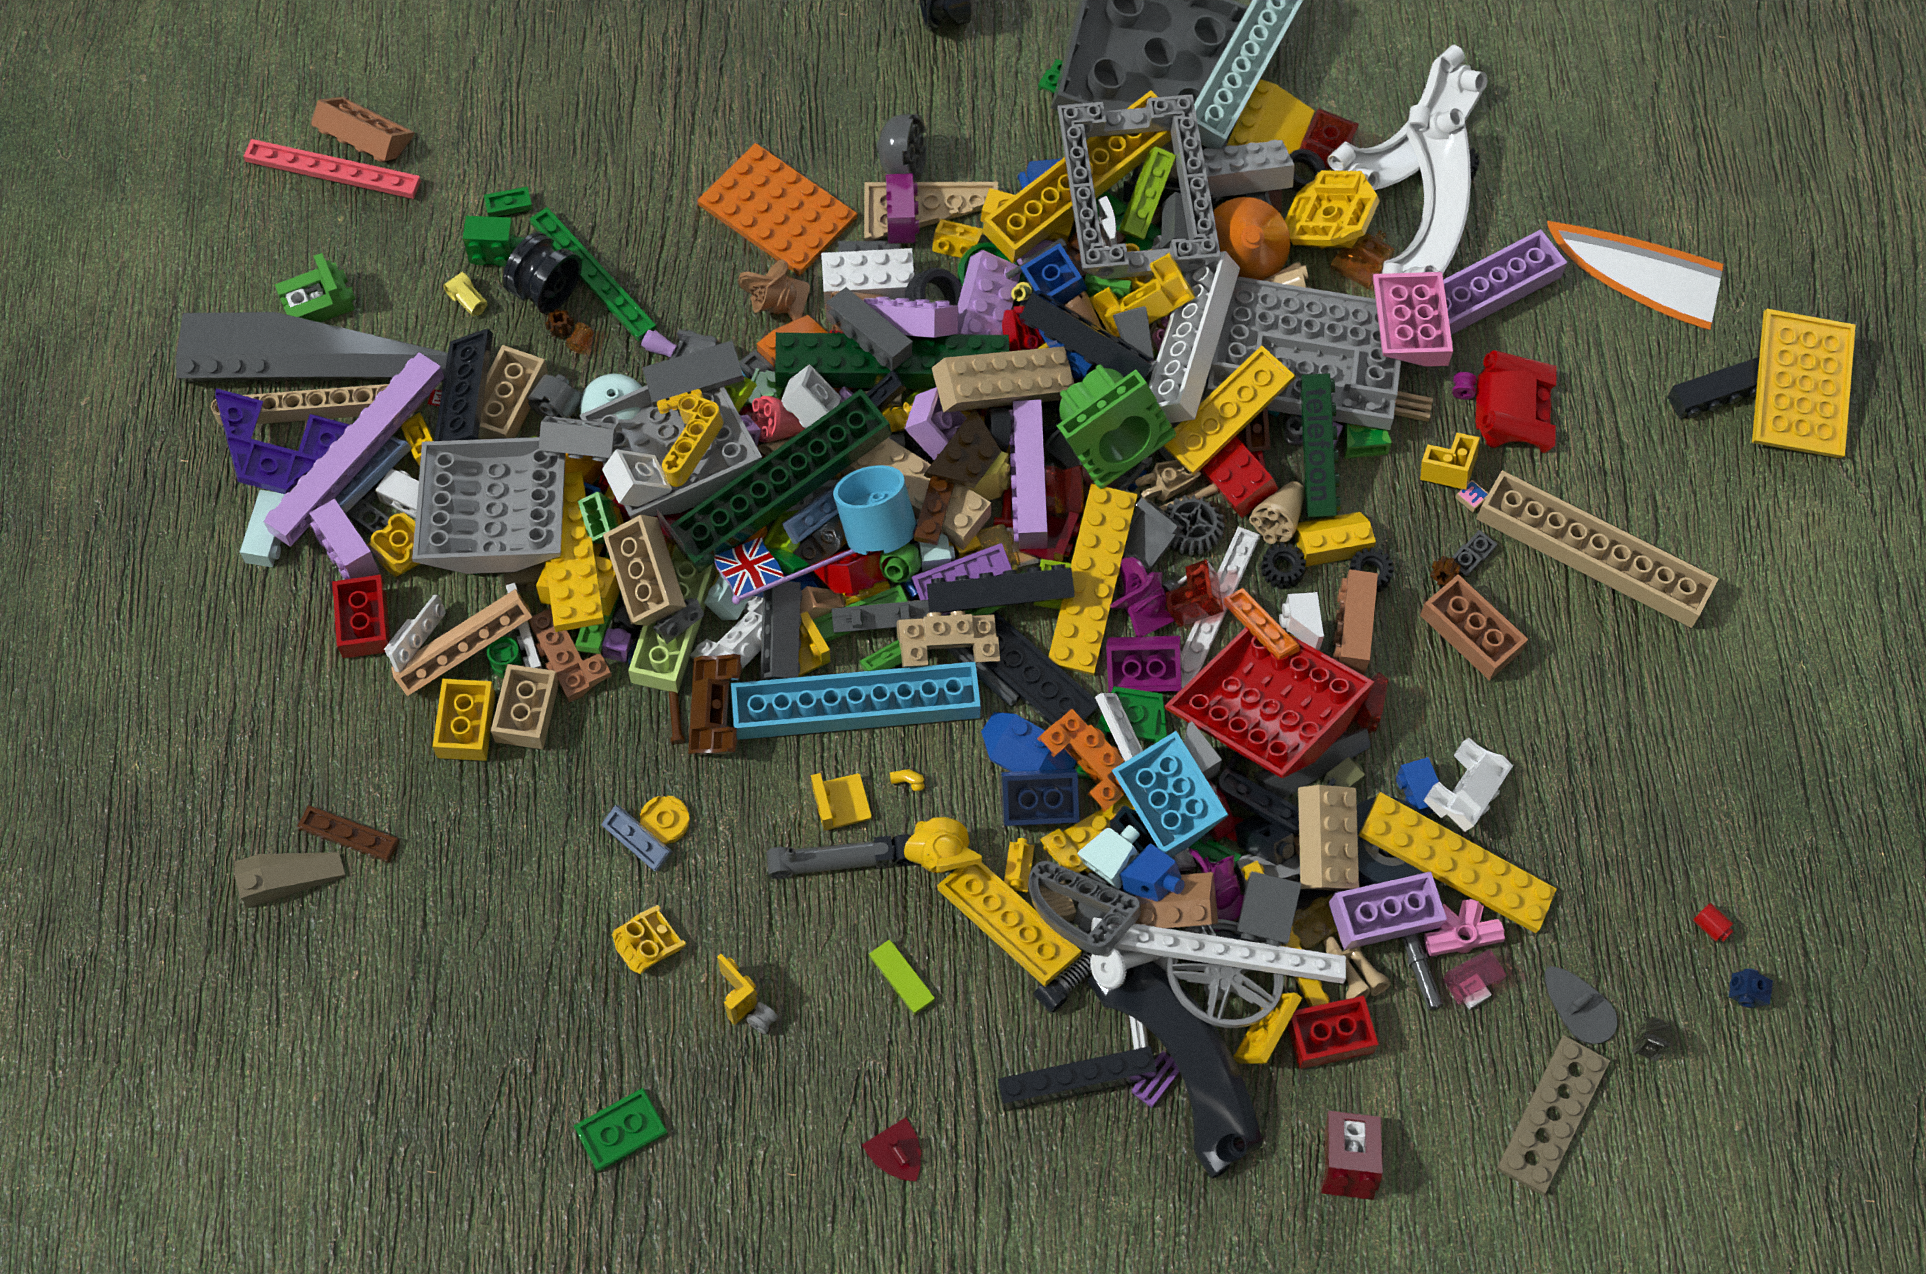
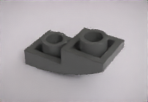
M1478 530L1466 545L1463 544L1452 558H1455V563L1461 565L1459 572L1467 577L1497 548L1498 544L1481 530Z

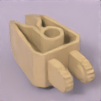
M1178 460L1156 463L1150 474L1138 478L1135 482L1139 487L1150 483L1152 488L1146 489L1141 494L1143 498L1156 496L1157 499L1164 502L1190 487L1201 475V472H1197L1195 475L1186 473L1188 470Z

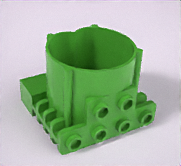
M1099 364L1095 370L1086 375L1083 382L1075 383L1067 390L1060 392L1062 399L1059 413L1062 422L1056 426L1079 458L1093 482L1100 489L1110 484L1176 437L1175 430L1166 418L1149 385L1136 369L1126 377H1123L1118 371L1104 368Z

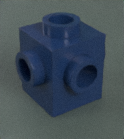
M1751 968L1732 973L1728 997L1738 1001L1739 1005L1748 1008L1769 1005L1773 980Z

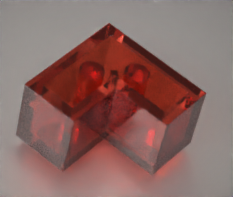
M1208 559L1186 566L1187 585L1166 593L1168 612L1179 627L1224 612L1219 577Z

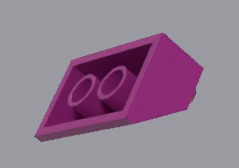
M1181 636L1108 638L1106 645L1108 692H1111L1114 686L1148 692L1180 691L1182 689Z

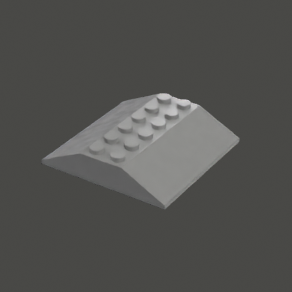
M647 385L580 415L581 420L618 424L614 451L619 449L655 455L661 468L664 458L687 425L683 422L679 409L675 411L670 409V412L660 414L658 407H654ZM724 387L702 393L704 399L713 401L718 405L723 419V426L688 480L679 487L671 486L672 490L670 493L639 507L624 505L631 519L639 515L658 516L656 508L662 515L681 513L697 506L763 459ZM627 408H641L633 419H618L617 416L613 415Z
M540 437L422 442L413 562L465 574L516 572L561 556L566 453L559 452V456L545 455L544 451L539 450Z

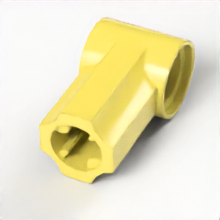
M463 272L443 285L449 297L453 301H458L472 316H479L488 306L487 301L476 291L471 280Z

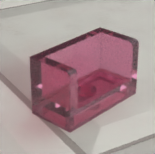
M1489 949L1449 970L1445 974L1443 981L1458 1005L1464 1003L1468 996L1495 982L1500 984L1507 974Z

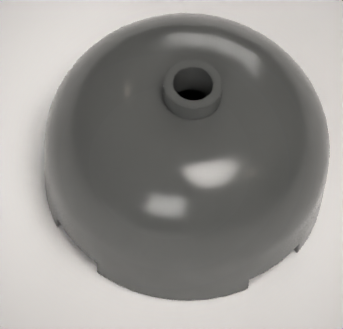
M899 114L889 119L884 125L877 142V152L879 153L881 166L886 174H913V182H916V177L922 176L927 146H924V137L922 133L926 132L925 123L920 115Z

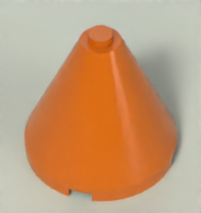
M1241 197L1226 201L1213 210L1220 252L1226 251L1240 267L1238 277L1264 280L1281 271L1289 255L1290 234L1284 218L1273 206L1256 198Z

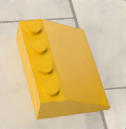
M1259 79L1238 117L1227 146L1282 140L1290 154L1294 150L1300 149L1315 111L1277 84Z

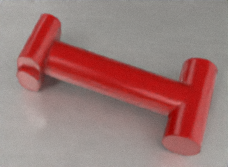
M1012 483L1008 490H1004L1002 517H994V526L1013 528V518H1011Z

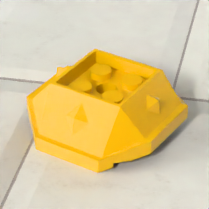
M1322 170L1315 176V180L1306 184L1297 193L1285 218L1290 241L1293 245L1319 247L1320 249L1352 248L1357 239L1365 235L1380 200L1363 172Z

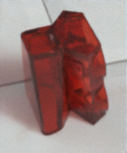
M1083 465L1065 470L1056 466H1044L1046 514L1069 513L1070 511L1074 513L1084 512Z
M1381 672L1371 678L1374 681V686L1347 729L1358 720L1361 729L1366 728L1368 733H1376L1378 723L1381 720L1388 685V678Z

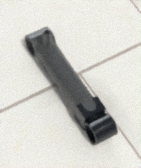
M902 834L894 836L892 839L891 836L873 837L874 841L799 849H794L793 847L771 848L766 852L768 876L771 879H786L793 876V874L871 866H876V869L894 868V865L901 867L911 866L916 863L909 861L905 857L904 848L912 835Z

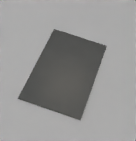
M656 508L660 525L687 560L684 544Z

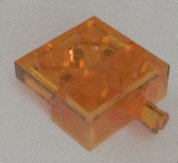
M1379 230L1375 237L1366 232L1364 236L1357 239L1352 248H1342L1331 262L1330 267L1369 289L1373 284V274L1382 273L1384 261L1393 258L1395 249L1382 242L1386 238L1385 232L1382 233Z

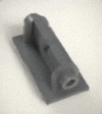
M696 598L685 599V608L675 612L673 616L669 615L655 622L656 625L653 628L657 634L662 635L666 644L704 616Z

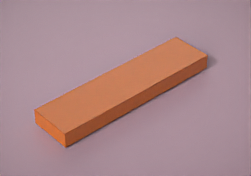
M1244 588L1223 598V604L1279 660L1289 654L1291 656L1300 651L1299 644Z

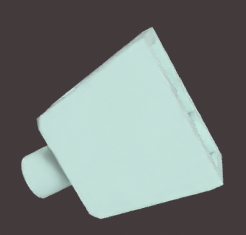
M1130 825L1120 835L1111 828H1106L1077 854L1087 867L1119 890L1122 886L1119 874L1139 855L1132 844L1140 834Z

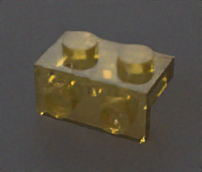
M1332 895L1325 899L1319 897L1311 903V907L1304 911L1303 909L1295 911L1292 930L1299 937L1302 949L1310 950L1326 938L1338 933L1329 905V901L1333 897Z

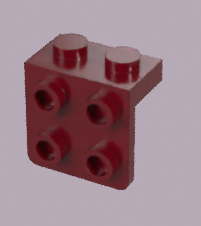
M1071 511L1067 520L1046 514L1048 548L1019 549V551L1038 559L1064 562L1065 558H1069L1071 555L1073 537H1078L1081 526L1078 523L1079 514Z

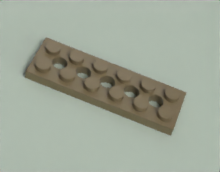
M1563 1035L1495 1170L1543 1196L1610 1060ZM1570 1065H1577L1581 1069V1076H1572L1569 1073L1568 1067ZM1558 1087L1568 1088L1571 1097L1568 1099L1560 1097L1557 1091ZM1547 1109H1556L1560 1114V1119L1558 1121L1549 1119ZM1539 1130L1545 1131L1549 1136V1142H1539L1536 1138V1132ZM1525 1154H1535L1538 1158V1164L1529 1165L1525 1161Z

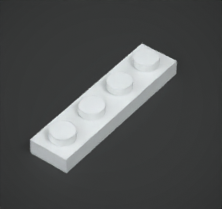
M515 583L506 585L508 593L514 589L519 593ZM527 620L514 628L515 630L519 629L521 634L517 636L520 649H525L527 656L523 657L526 667L543 669Z

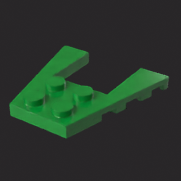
M1113 687L1111 693L1117 694L1138 740L1157 743L1167 737L1163 696L1161 693ZM1102 714L1096 728L1103 732L1106 740V735H1113ZM1079 765L1077 769L1078 778L1092 780Z

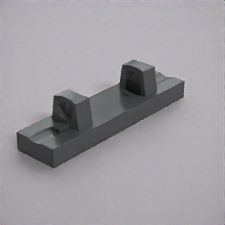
M928 600L832 608L834 633L894 628L897 627V621L900 620L899 608L901 620L923 619L929 613Z

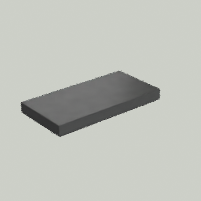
M733 341L642 367L654 407H657V401L665 398L667 401L670 400L669 397L685 392L690 394L695 389H700L704 393L744 380Z

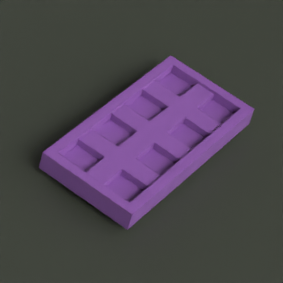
M1000 543L912 577L920 600H928L926 584H930L931 579L945 578L946 582L955 581V576L969 575L970 579L979 578L980 573L993 572L994 576H1001L1003 571L1012 569L1003 545ZM951 612L941 613V616H947Z

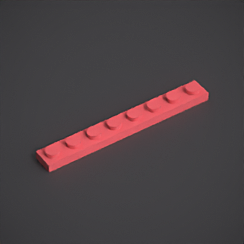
M254 139L250 140L243 156L245 162L414 199L421 183L420 176Z

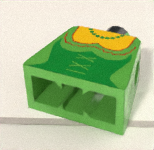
M1344 423L1345 459L1388 455L1391 439L1386 429Z
M596 492L578 501L587 534L592 538L593 543L606 544L603 534L625 523L623 522L619 506L600 492Z

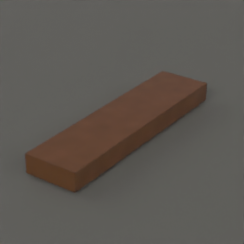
M309 805L297 826L300 831L386 863L390 862L400 842L396 837Z

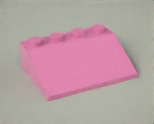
M1442 272L1373 274L1383 356L1422 366H1448L1453 353Z

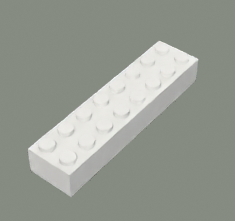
M1226 251L1220 252V259L1196 271L1183 273L1184 278L1194 291L1195 298L1171 312L1156 360L1157 364L1154 367L1149 383L1151 391L1170 423L1193 420L1196 417L1240 267Z

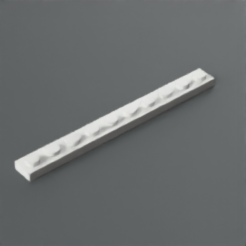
M1093 918L1091 931L1102 920L1101 918ZM1111 923L1110 925H1108V927L1115 929L1118 928L1121 924ZM1133 924L1114 946V948L1336 983H1344L1346 979V956L1283 946L1276 947L1270 944Z

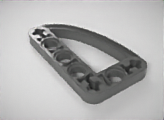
M1041 861L1030 872L1028 881L1030 896L1040 917L1060 936L1091 954L1101 956L1109 953L1141 915L1140 902L1136 897L1053 862ZM1065 879L1072 880V882H1071L1070 884H1067V885H1062V884H1060V882H1061L1062 880H1065ZM1040 886L1104 912L1106 915L1091 933L1087 934L1060 917L1046 903L1041 895ZM1085 888L1093 889L1088 894L1081 893V890ZM1106 897L1114 898V900L1109 903H1104L1101 901L1103 898ZM1111 923L1121 924L1118 928L1115 929L1108 927V925H1110Z

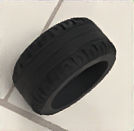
M931 268L915 275L907 284L904 298H909V301L926 299L925 289L928 282L941 290L945 301H949V305L958 306L963 287L953 273L942 268Z

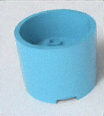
M884 465L869 466L853 471L837 483L833 496L848 546L853 551L863 555H867L869 551L884 550V553H889L901 548L914 537L913 531L917 523L901 471Z

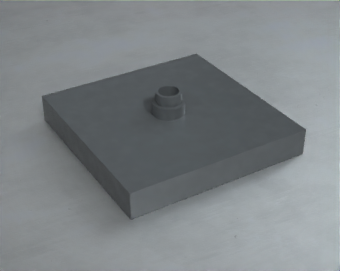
M1079 0L1051 109L1058 111L1057 107L1059 105L1103 102L1104 111L1124 110L1150 90L1157 97L1193 94L1195 103L1249 6L1233 0ZM1228 137L1221 148L1226 147Z

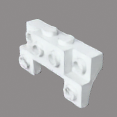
M751 596L743 609L746 615L717 643L706 639L698 644L696 650L690 654L691 658L694 660L695 657L739 654L741 655L743 669L761 651L763 598Z
M1470 738L1464 740L1454 754V757L1467 771L1453 792L1438 782L1433 785L1423 800L1440 818L1448 815L1464 832L1472 828L1480 816L1489 810V802L1500 793L1498 788L1513 767L1503 755L1485 750Z

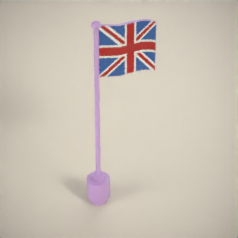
M759 537L715 555L714 561L717 570L732 589L734 594L732 602L738 605L741 600L857 552L851 549L784 577L778 562L766 549L762 537Z

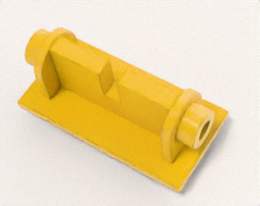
M1060 829L1040 839L1044 845L1043 849L1047 850L1053 859L1058 861L1060 866L1079 874L1089 868L1082 862L1077 854L1078 851Z
M1018 838L1017 842H1010L1004 882L1014 891L1028 893V881L1035 845L1027 844L1028 840L1025 838Z

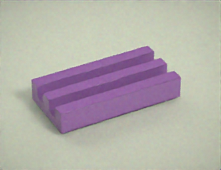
M1163 1050L1154 1062L1156 1068L1163 1060L1166 1063L1143 1093L1139 1090L1146 1080L1138 1081L1131 1093L1151 1108H1153L1180 1073L1174 1059L1168 1057L1167 1053ZM1170 1066H1172L1174 1068L1172 1073L1165 1080V1082L1155 1093L1152 1099H1149L1147 1096L1157 1085V1083L1160 1081L1163 1075L1167 1072Z

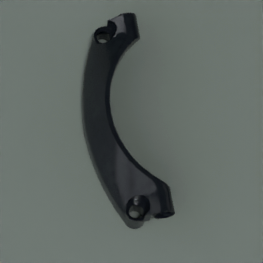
M1150 961L1126 969L1123 984L1111 990L1102 987L1095 980L1094 976H1091L1088 979V983L1104 1007L1126 1013L1145 1025L1162 1042L1174 1059L1185 1082L1191 1102L1194 1120V1152L1209 1177L1214 1179L1231 1168V1163L1239 1161L1246 1154L1260 1149L1263 1144V1138L1254 1108L1240 1071L1226 1043L1214 1025L1199 1019L1181 1004L1171 988L1167 972L1154 961ZM1179 984L1181 990L1191 1003L1202 1010L1191 995Z

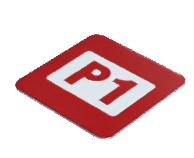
M434 389L430 393L427 404L440 406L442 390Z

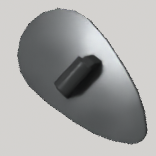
M1554 966L1548 967L1544 972L1548 995L1561 1020L1571 1034L1579 1041L1587 1044H1601L1609 1040L1615 1033L1618 1023L1617 1015L1612 1005L1598 991L1573 973Z

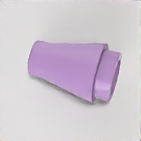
M648 330L641 343V346L645 347V351L668 357L672 356L677 345L670 342L656 330Z

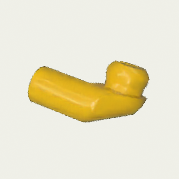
M911 769L889 772L891 784L908 782L911 783L913 791H920L925 787L923 775Z

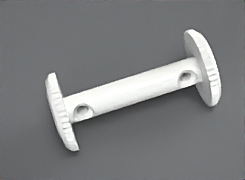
M1113 947L1105 955L1097 956L1092 954L1090 966L1098 984L1105 989L1111 990L1123 984L1126 969L1150 961H1154L1167 972L1168 957L1134 951L1120 954Z

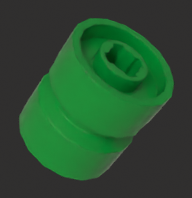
M502 636L488 645L487 656L494 674L504 679L507 664L523 666L518 645L512 638Z

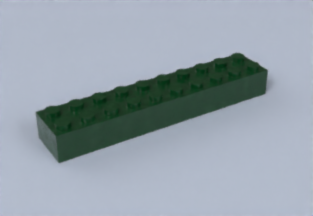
M776 332V387H787L789 380L809 364L832 388H843L844 386L847 388H873L891 372L889 368L882 366L872 354L865 352L854 339L848 338L844 333ZM953 334L940 337L905 335L913 341L912 356L894 370L900 374L906 388L933 389L936 388L932 367L942 359L1009 352V335Z
M862 389L857 391L671 524V528L684 544L687 559L697 572L701 573L715 562V555L740 545L892 435L890 423Z

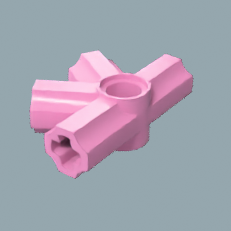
M1472 899L1462 901L1458 916L1443 904L1447 920L1438 928L1439 931L1424 935L1425 947L1430 957L1456 951L1468 953L1475 947L1500 943L1505 940L1504 929L1499 919L1480 922L1484 906L1479 901ZM1465 935L1470 940H1462L1459 936Z

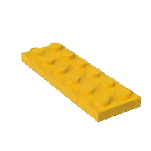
M1261 345L1199 404L1195 419L1182 421L1174 428L1176 437L1163 445V447L1188 471L1195 475L1296 379L1295 375Z
M982 862L957 868L938 884L937 890L1044 987L1081 956V950L1056 933L1032 906Z

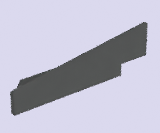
M1145 306L1113 315L1121 337L1119 339L1154 359L1147 308ZM1153 371L1151 372L1148 380L1146 381L1148 385L1150 383Z
M1362 728L1348 734L1347 730H1345L1314 763L1283 779L1267 769L1254 773V778L1259 786L1285 799L1298 791L1299 787H1305L1328 773L1349 757L1351 759L1368 749L1371 745L1368 731L1366 728Z

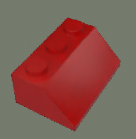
M848 548V549H846V550H844V551H841V552H839V553H837V554H835V555H832V556H830V557H828V558H826V559H824V560H821V561H819V562H817V563H815V564H818V563H820V562H822V561H825V560L830 559V558H832V557H834V556H837V555L842 554V553H844V552H846V551H849V550H851V548ZM881 550L869 551L867 555L854 553L813 570L834 593H845L847 597L858 595L862 589L873 588L877 582L889 580L883 576L879 566ZM887 557L886 559H884V562H883V570H884V571H885V567H886V565H887V563H888L890 557Z

